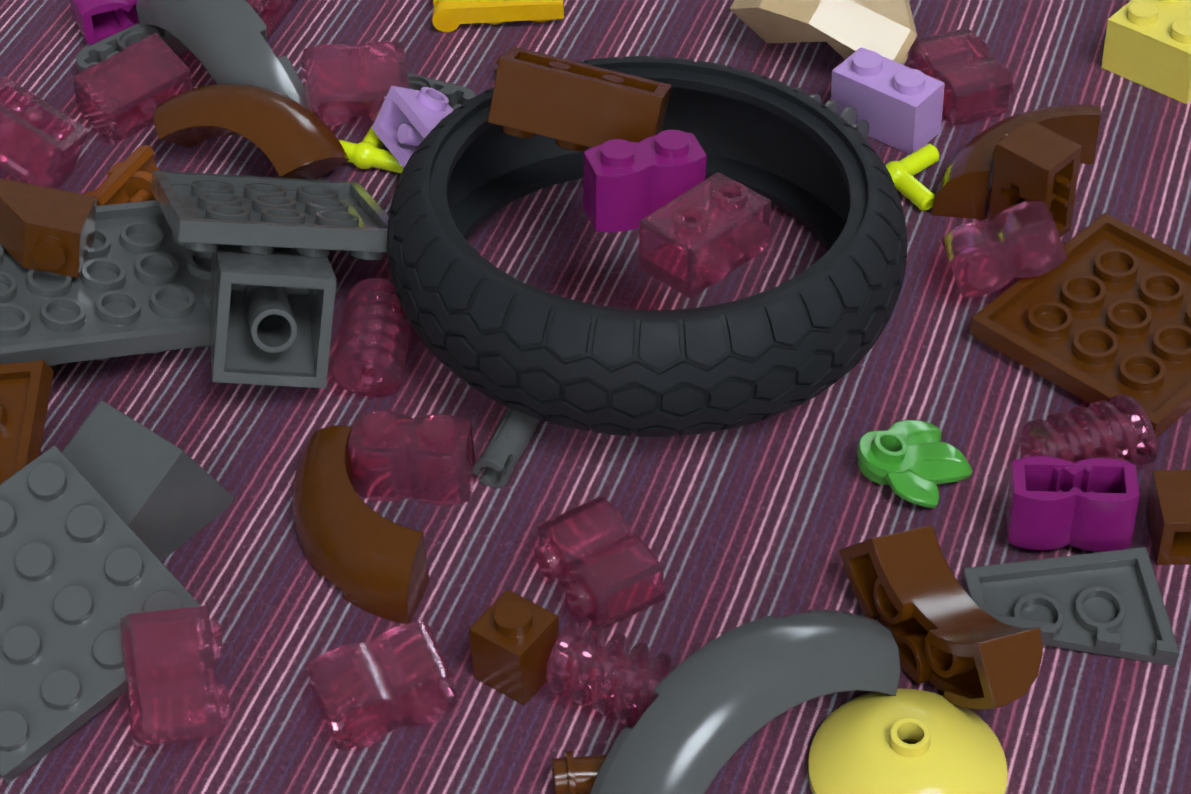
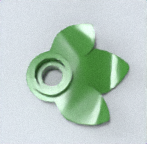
M921 420L898 421L888 431L876 430L867 432L861 437L857 446L858 467L864 476L876 483L890 485L894 493L900 498L928 508H936L938 505L939 491L937 484L962 481L970 478L972 474V468L961 451L949 443L941 442V430L937 426Z

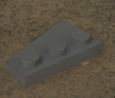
M1146 547L963 568L961 577L962 588L980 608L1007 625L1018 628L1040 627L1042 645L1170 666L1176 665L1180 653Z

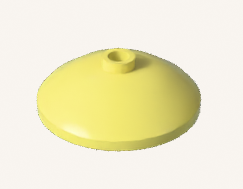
M897 689L896 696L875 691L861 695L841 705L824 720L817 730L808 758V779L812 794H1005L1007 787L1008 771L1005 754L998 738L987 723L969 708L951 704L944 696L924 690Z

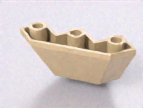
M734 0L730 7V10L766 43L827 42L845 60L860 47H863L904 65L908 57V51L917 37L909 0Z

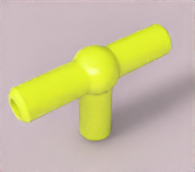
M372 126L360 143L339 140L349 158L346 162L353 163L360 169L378 168L402 174L404 168L389 150L381 149L384 143L373 131Z
M932 144L925 145L900 161H891L885 165L896 189L922 211L933 207L936 195L913 176L939 161V151Z

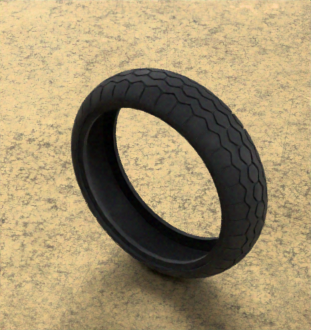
M623 56L622 59L608 57L589 59L584 62L576 61L672 85L662 131L680 130L694 134L707 155L705 180L737 188L779 207L798 220L820 241L827 252L815 264L798 276L759 294L717 305L678 310L614 308L571 300L542 291L517 280L482 257L467 242V239L482 222L496 211L537 190L562 182L584 178L585 151L564 149L556 145V139L535 134L532 138L511 136L502 130L503 126L488 122L494 87L466 101L443 118L412 153L397 182L390 205L387 225L389 231L387 233L388 262L397 298L405 316L416 334L421 338V341L458 378L488 398L527 416L583 431H590L591 429L595 433L631 436V433H635L637 437L676 436V433L679 436L698 435L742 427L791 410L832 386L865 357L877 342L892 316L905 276L907 229L904 210L889 171L868 141L844 118L810 96L771 78L712 62L699 60L695 62L692 59L661 57L659 59L656 56Z

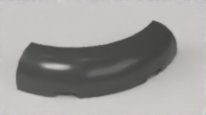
M137 0L136 10L140 25H155L174 35L197 57L217 85L249 84L267 88L288 96V98L296 101L308 111H316L290 60L286 56L276 57L267 43L266 24L246 0Z
M809 609L808 613H799L781 618L766 616L734 628L692 654L656 686L654 692L658 697L643 713L633 729L627 727L621 731L598 772L590 794H704L718 772L739 747L756 731L792 707L819 696L843 691H876L896 696L901 668L899 648L891 631L874 619L845 611Z

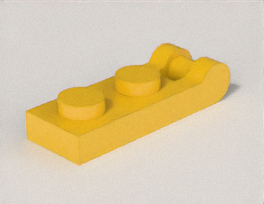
M433 0L432 22L434 27L441 32H452L460 24L486 23L497 25L513 21L540 23L554 19H564V0Z

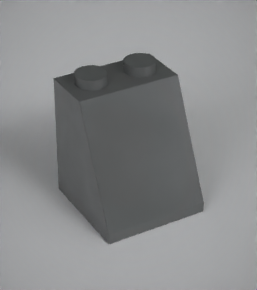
M219 244V250L212 252L209 290L212 382L326 389L337 280L328 256H303L296 253V248L275 247L273 254L259 255L242 251L241 245Z
M103 400L99 402L62 451V454L161 562L225 511L235 499L233 495L182 449Z

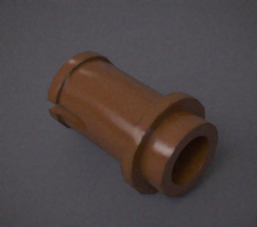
M565 751L564 758L552 759L554 794H590L607 755L573 757L572 751Z

